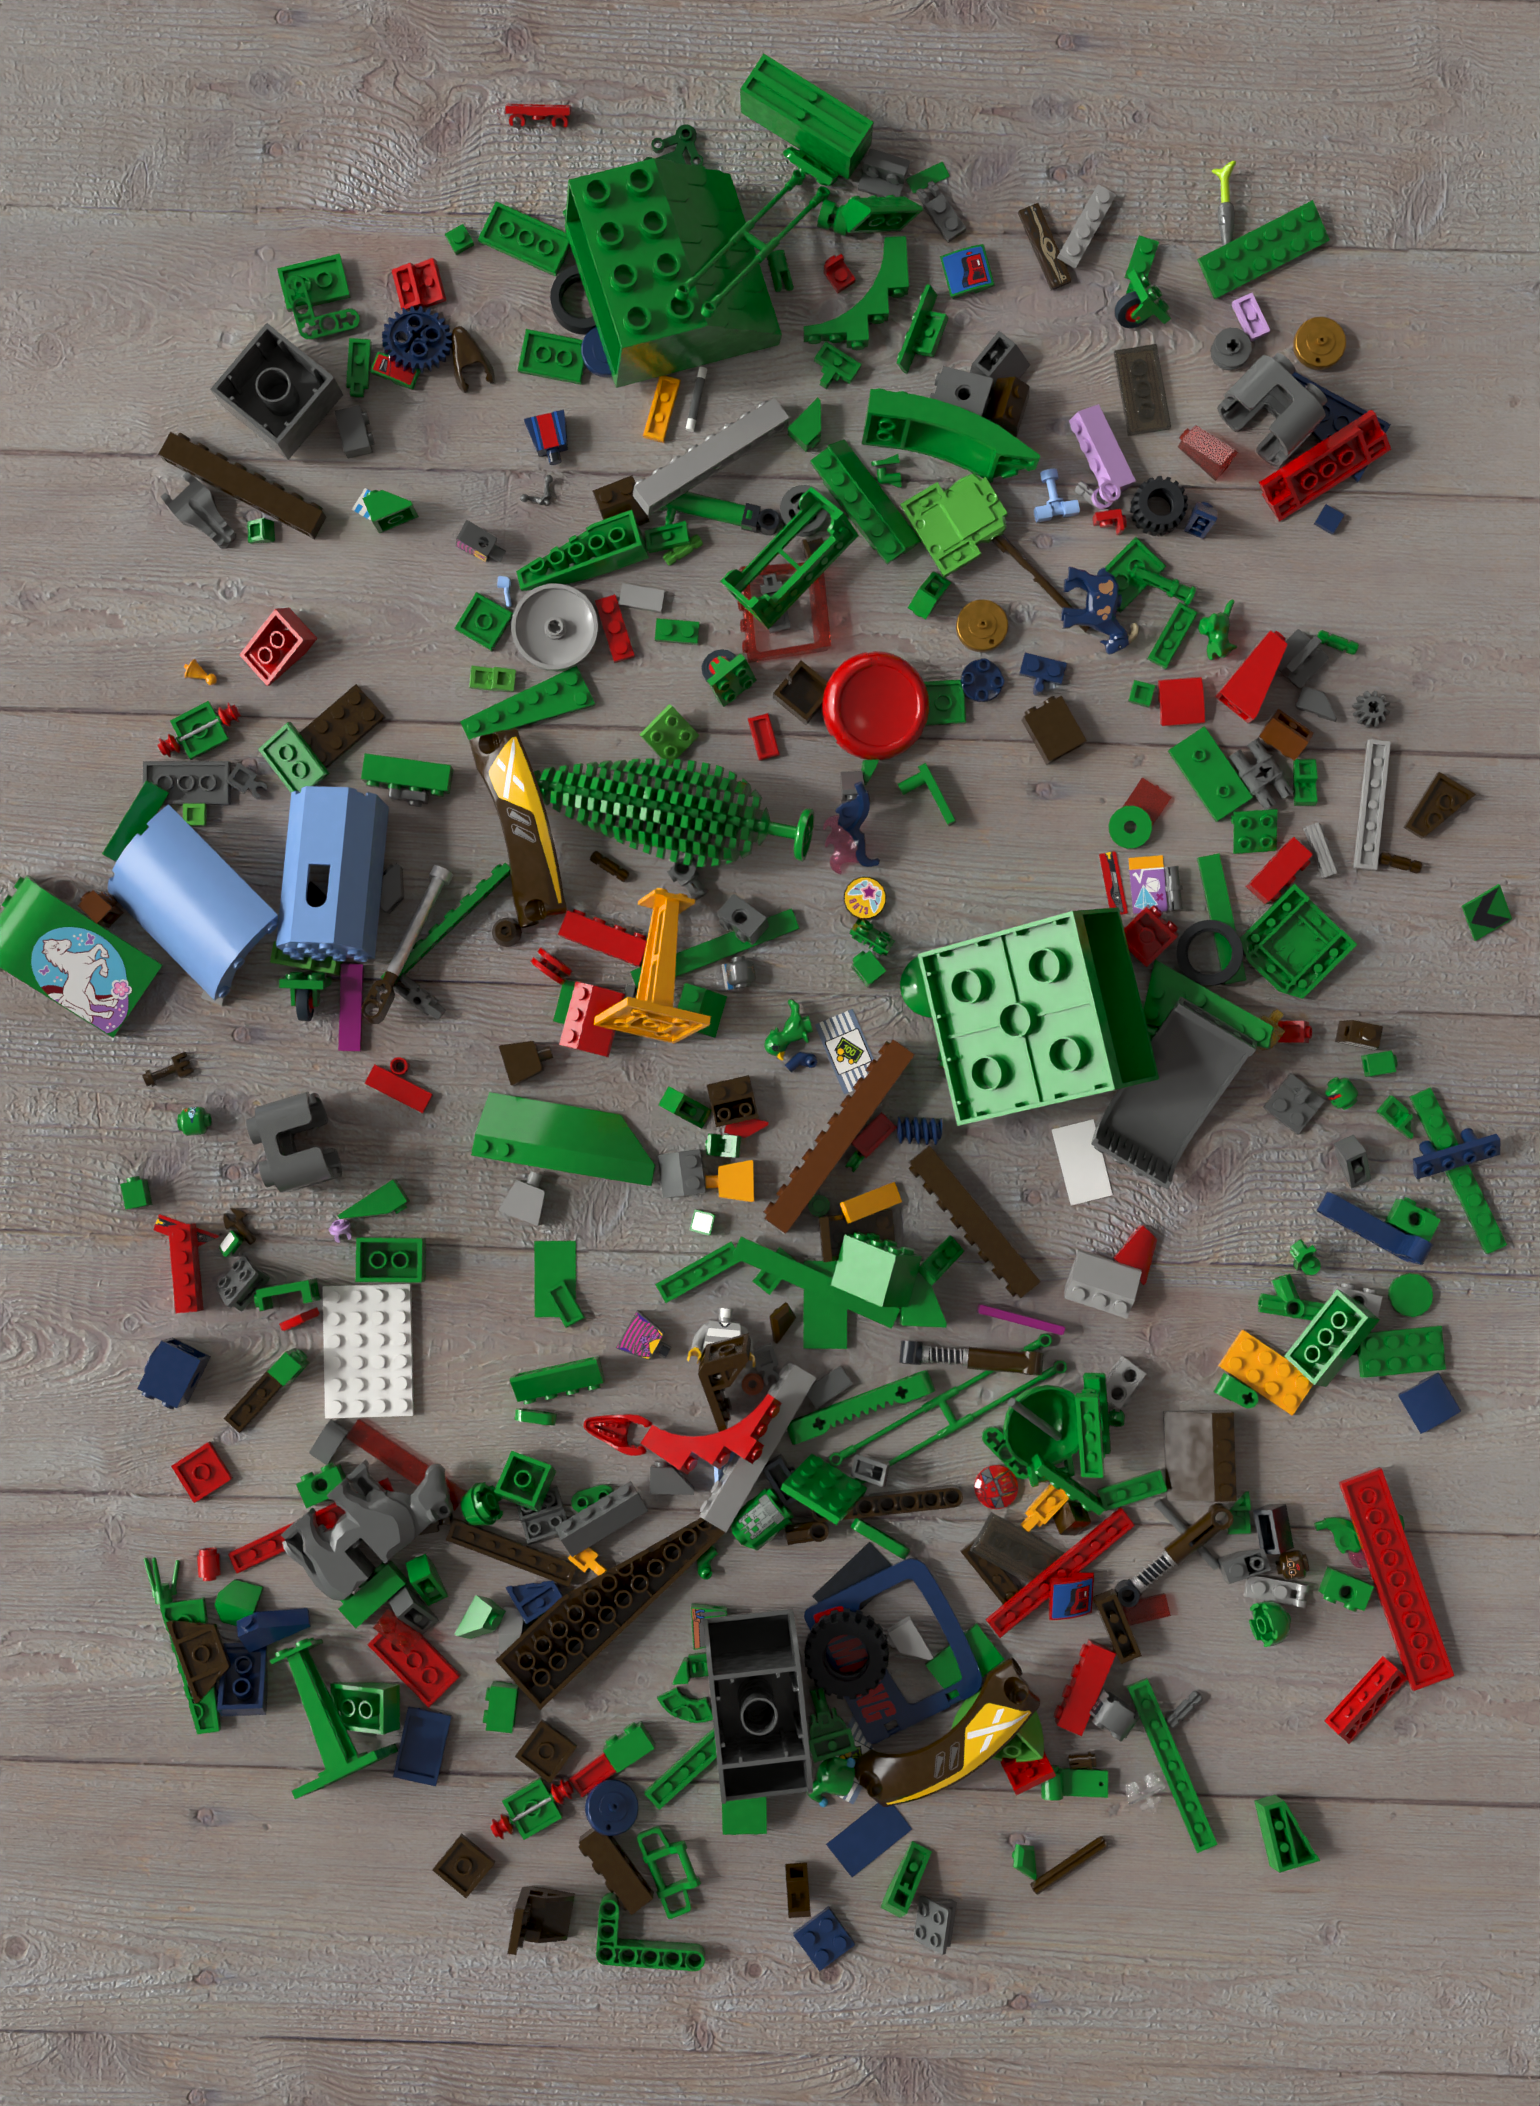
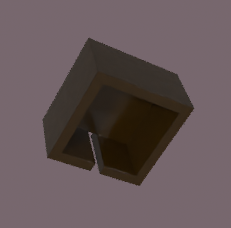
M800 660L788 675V680L785 678L774 691L773 699L803 724L807 725L822 707L823 695L828 682Z

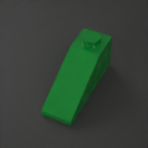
M393 1179L337 1216L339 1219L393 1212L398 1214L407 1208L406 1204L410 1200L398 1181Z
M913 1841L910 1843L887 1889L880 1908L899 1918L908 1913L932 1851Z

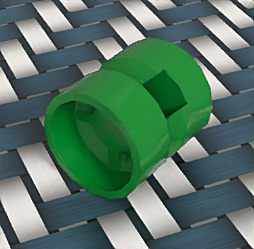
M824 199L817 227L825 230L833 228L834 233L846 236L848 230L841 210L844 205L837 207L836 202ZM832 214L836 215L835 220L831 219Z

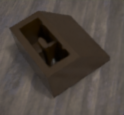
M749 1075L707 1084L716 1127L759 1118Z

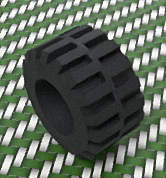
M1157 476L1155 480L1151 477L1147 482L1144 481L1137 489L1131 501L1130 513H1133L1132 521H1137L1136 527L1138 529L1140 527L1144 528L1143 533L1147 534L1150 531L1151 536H1156L1157 533L1163 536L1166 532L1170 533L1175 527H1178L1188 509V504L1186 503L1188 497L1183 495L1185 489L1183 486L1181 488L1178 487V481L1175 480L1173 483L1170 481V477H1166L1165 480L1162 479V476ZM1151 497L1165 499L1170 506V513L1164 516L1154 514L1149 509L1147 500Z

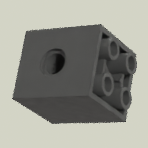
M943 366L941 373H937L935 379V386H937L935 394L931 393L930 398L961 407L985 418L994 391L993 378Z

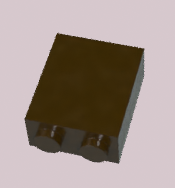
M1062 695L1058 698L1052 696L1043 702L1044 705L1038 709L1034 706L1024 712L1025 716L1021 720L1046 765L1079 748L1087 741Z

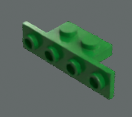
M926 284L924 292L920 296V302L916 312L913 314L910 329L905 335V342L897 356L896 364L906 374L909 372L915 354L928 357L935 356L949 319L946 314L932 312L938 295L929 284Z

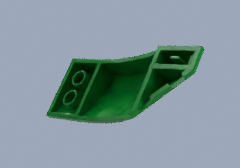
M882 388L870 389L861 443L863 445L901 449L925 454L966 469L983 479L986 477L989 483H992L994 478L999 476L1005 479L1018 475L1019 470L1026 469L1027 471H1032L1037 468L1040 460V455L999 425L973 412L937 399L908 394L904 391L892 392Z
M489 1092L476 1129L471 1156L646 1186H652L655 1163L648 1156L642 1144L620 1114Z

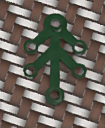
M681 125L676 130L675 135L663 140L661 138L652 140V150L655 153H661L664 151V148L677 144L673 152L657 157V159L686 164L683 153L685 148H687L691 157V165H696L693 163L695 160L701 161L697 166L704 165L703 157L698 154L694 145L697 133L691 125ZM685 132L690 134L688 137L682 136ZM656 143H660L662 145L660 148L654 147ZM646 157L644 160L652 159V157Z

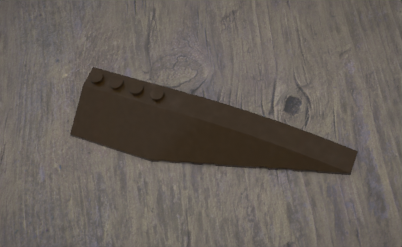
M703 1518L688 1524L562 1596L495 1661L538 1709L541 1710L725 1532Z

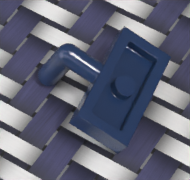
M1025 652L1019 675L1036 679L1033 694L1039 696L1044 689V681L1057 685L1062 684L1067 663Z

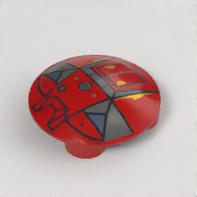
M992 1465L984 1468L976 1476L974 1490L976 1497L984 1506L991 1509H1002L1009 1506L1015 1500L1018 1493V1482L1013 1472L1005 1466Z

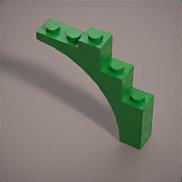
M906 236L884 238L883 260L874 284L863 299L852 309L835 319L821 324L804 326V342L819 344L821 341L840 343L846 340L847 348H852L855 351L868 347V322L882 324L884 321H888V296L901 298L904 295H908L909 278Z

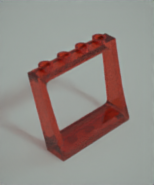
M805 562L797 564L801 567ZM791 564L767 565L759 575L771 573L776 575L794 574L797 570ZM741 566L739 571L742 572L747 566ZM824 572L809 587L814 643L763 652L757 651L753 615L738 601V609L743 611V619L740 620V630L745 632V640L742 641V651L747 653L748 663L824 652L831 647ZM750 584L741 593L748 600L751 599Z

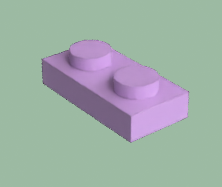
M1253 293L1232 302L1231 305L1250 342L1269 334L1270 329Z

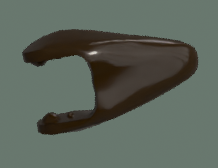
M462 326L455 327L452 331V355L455 381L459 389L463 393L468 392L469 385L464 382L465 379L462 377L461 371L464 367L478 362L482 363L485 368L484 372L487 374L486 381L490 384L494 383V369L483 351Z

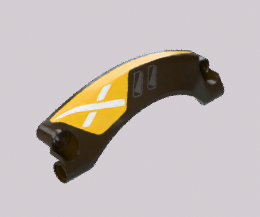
M511 728L496 731L469 740L476 768L491 794L502 826L510 864L513 903L520 928L539 924L540 920L565 914L567 910L549 819L535 774L518 730Z
M1011 1657L988 1673L972 1707L947 1734L926 1747L908 1753L885 1754L869 1750L855 1759V1777L859 1784L867 1790L868 1795L883 1807L899 1805L935 1794L968 1777L994 1757L1021 1730L1034 1712L1038 1710L1040 1699L1029 1689L1027 1682L1020 1677L1023 1675L1021 1667Z

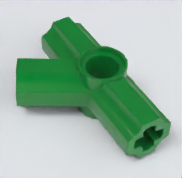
M1286 1274L1271 1280L1277 1296L1260 1294L1258 1312L1312 1321L1325 1303L1301 1300L1291 1275ZM1295 1302L1297 1310L1291 1314L1288 1311V1306L1290 1303Z

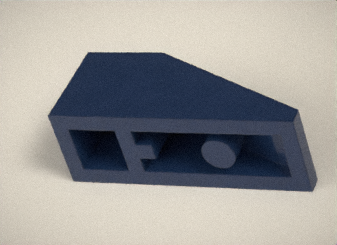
M1197 502L1191 512L1184 532L1204 539L1217 520V510L1213 509V506L1209 503Z
M307 1608L256 1612L237 1620L238 1638L249 1653L311 1627L309 1610Z

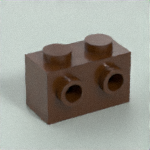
M1277 709L1262 729L1259 737L1266 744L1278 749L1282 755L1295 761L1310 742L1314 732L1280 709Z
M92 890L91 892H86L81 897V903L78 905L96 924L110 928L124 913L116 905L118 901L109 893L106 894L103 891L97 892Z

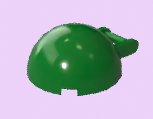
M1036 1386L1025 1390L1015 1398L1062 1434V1438L1059 1441H1056L1010 1406L1006 1412L1003 1433L1007 1448L1018 1463L1020 1462L1027 1467L1032 1487L1039 1486L1041 1482L1049 1481L1046 1477H1039L1034 1471L1035 1467L1031 1459L1036 1453L1053 1465L1064 1461L1065 1467L1059 1469L1070 1477L1075 1476L1072 1455L1079 1450L1076 1395L1059 1386Z

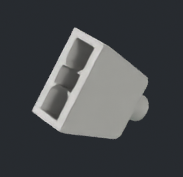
M530 1171L526 1182L516 1180L500 1206L499 1211L539 1226L547 1194L546 1190L538 1188L543 1175Z

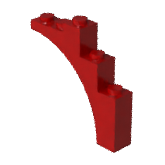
M767 1394L757 1408L745 1419L726 1430L705 1436H680L652 1425L641 1441V1444L687 1475L697 1466L699 1457L716 1468L721 1469L729 1461L732 1451L753 1464L754 1461L759 1459L765 1446L758 1440L767 1432L770 1421L778 1415L782 1403Z

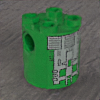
M764 1488L757 1496L741 1506L731 1523L732 1533L741 1545L759 1550L784 1527L792 1523L793 1513L787 1506H781L778 1502L780 1498L773 1488Z

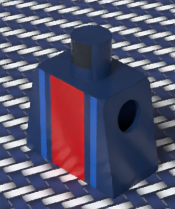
M564 409L524 419L538 456H547L549 465L560 464L562 462L560 452L568 450Z

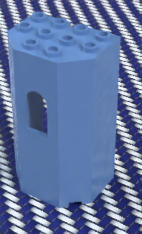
M305 786L301 788V793L299 791L291 792L276 947L282 950L284 954L289 955L291 959L303 960L304 957H311L313 960L324 961L327 956H333L335 961H346V958H354V961L367 962V959H375L389 807L377 794L367 792L366 796H364L363 793L357 792V789L350 787ZM310 865H330L327 900L320 907H311L307 902Z

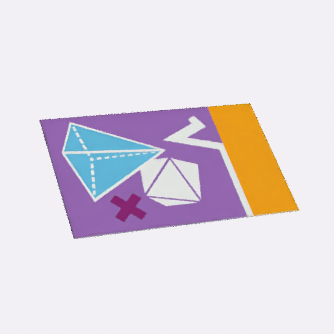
M1163 855L1128 858L1133 914L1139 913L1147 904L1150 907L1155 905L1161 911H1168Z

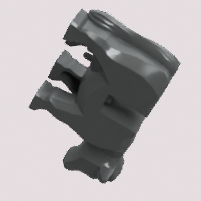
M365 1459L347 1476L353 1482V1487L358 1493L350 1489L349 1481L345 1478L327 1495L329 1499L334 1500L336 1505L341 1507L346 1513L338 1519L333 1528L327 1529L323 1524L318 1527L316 1511L312 1507L281 1534L285 1539L283 1547L286 1554L304 1568L315 1586L327 1597L338 1601L345 1599L366 1581L376 1568L357 1547L363 1540L386 1563L398 1551L410 1544L428 1525L451 1516L454 1506L445 1479V1468L441 1464L429 1466L426 1470L425 1478L418 1485L414 1493L410 1495L403 1492L385 1490L380 1483L370 1476L368 1471L369 1463Z

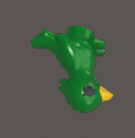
M793 999L788 1000L791 1015L787 1019L783 1030L779 1032L778 1027H775V1030L771 1029L764 1043L767 1053L776 1056L782 1061L790 1043L803 1038L808 1043L809 1037L807 1033L813 1032L809 1015L801 1017L800 1005Z

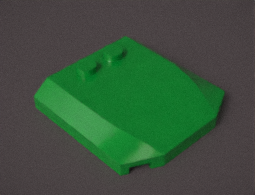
M1293 884L1240 937L1247 962L1277 991L1301 999L1358 945L1328 918L1296 884Z

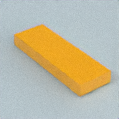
M665 375L659 377L643 438L664 443L681 380Z
M895 1182L841 1202L840 1206L848 1224L899 1204L902 1200Z

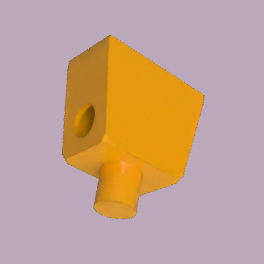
M753 1160L718 1166V1175H705L706 1189L719 1188V1197L754 1202Z

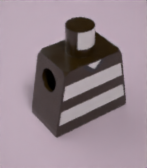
M1356 1020L1339 1021L1335 1042L1376 1051L1380 1045L1383 1026Z

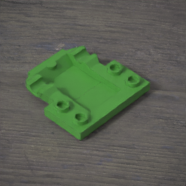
M969 474L959 479L944 492L939 483L936 482L900 504L944 578L981 557V552L976 545L981 542H991L995 537L1003 535L1007 528L1005 517L1008 516L1006 509L987 478L981 479L976 474Z

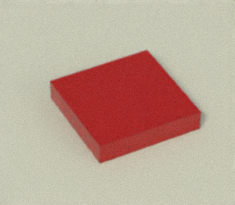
M210 1441L171 1466L194 1503L233 1479Z

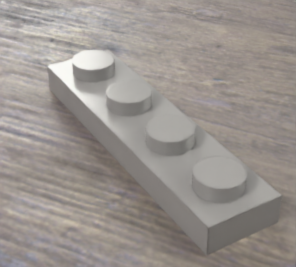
M1099 184L1096 186L1057 256L1058 259L1076 268L1116 194Z

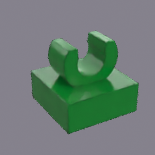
M706 1652L689 1654L691 1678L708 1676Z

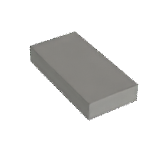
M622 583L619 606L662 613L665 590Z

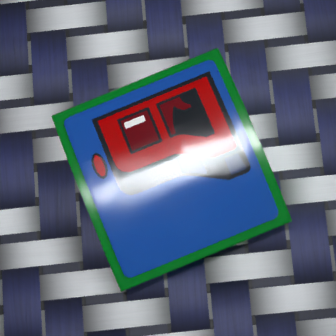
M984 244L963 248L940 256L952 299L970 292L976 294L995 286Z

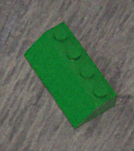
M1336 1289L1284 1357L1312 1384L1327 1387L1380 1319L1364 1305L1341 1290Z
M600 1356L514 1374L509 1378L517 1402L523 1401L524 1405L537 1402L536 1398L543 1396L545 1400L557 1398V1393L566 1392V1395L579 1393V1388L587 1387L588 1390L601 1388L600 1384L605 1382Z

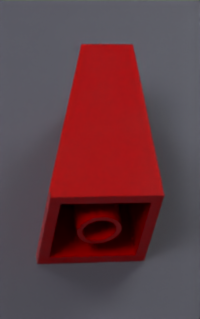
M1270 630L1215 696L1248 724L1256 718L1288 645L1285 642L1286 638L1278 631L1272 632Z

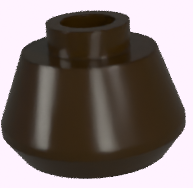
M512 918L499 919L492 928L494 941L503 947L514 946L522 935L519 923Z

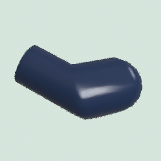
M799 1052L785 1066L792 1073L799 1066L814 1068L818 1060L812 1053Z

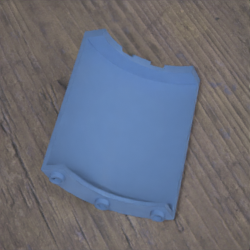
M168 804L147 823L149 828L142 835L137 833L124 849L112 871L115 875L109 878L108 892L215 1001L219 997H225L230 992L233 976L236 970L244 964V958L265 934H270L277 928L278 915Z

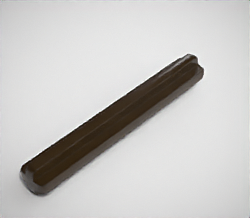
M1099 1836L1037 1878V1880L1031 1882L1030 1885L1034 1893L1040 1894L1108 1847L1105 1839Z

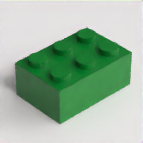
M356 1238L355 1282H425L426 1238Z

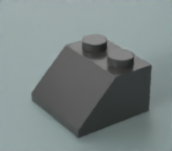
M701 1149L658 1155L663 1198L706 1193Z

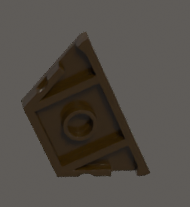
M171 1620L166 1622L194 1703L196 1704L207 1695L228 1671L231 1663L217 1624Z

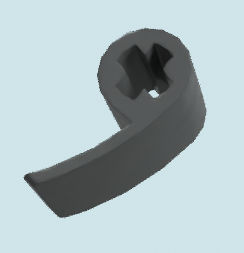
M330 1419L311 1448L310 1455L328 1465L349 1431Z

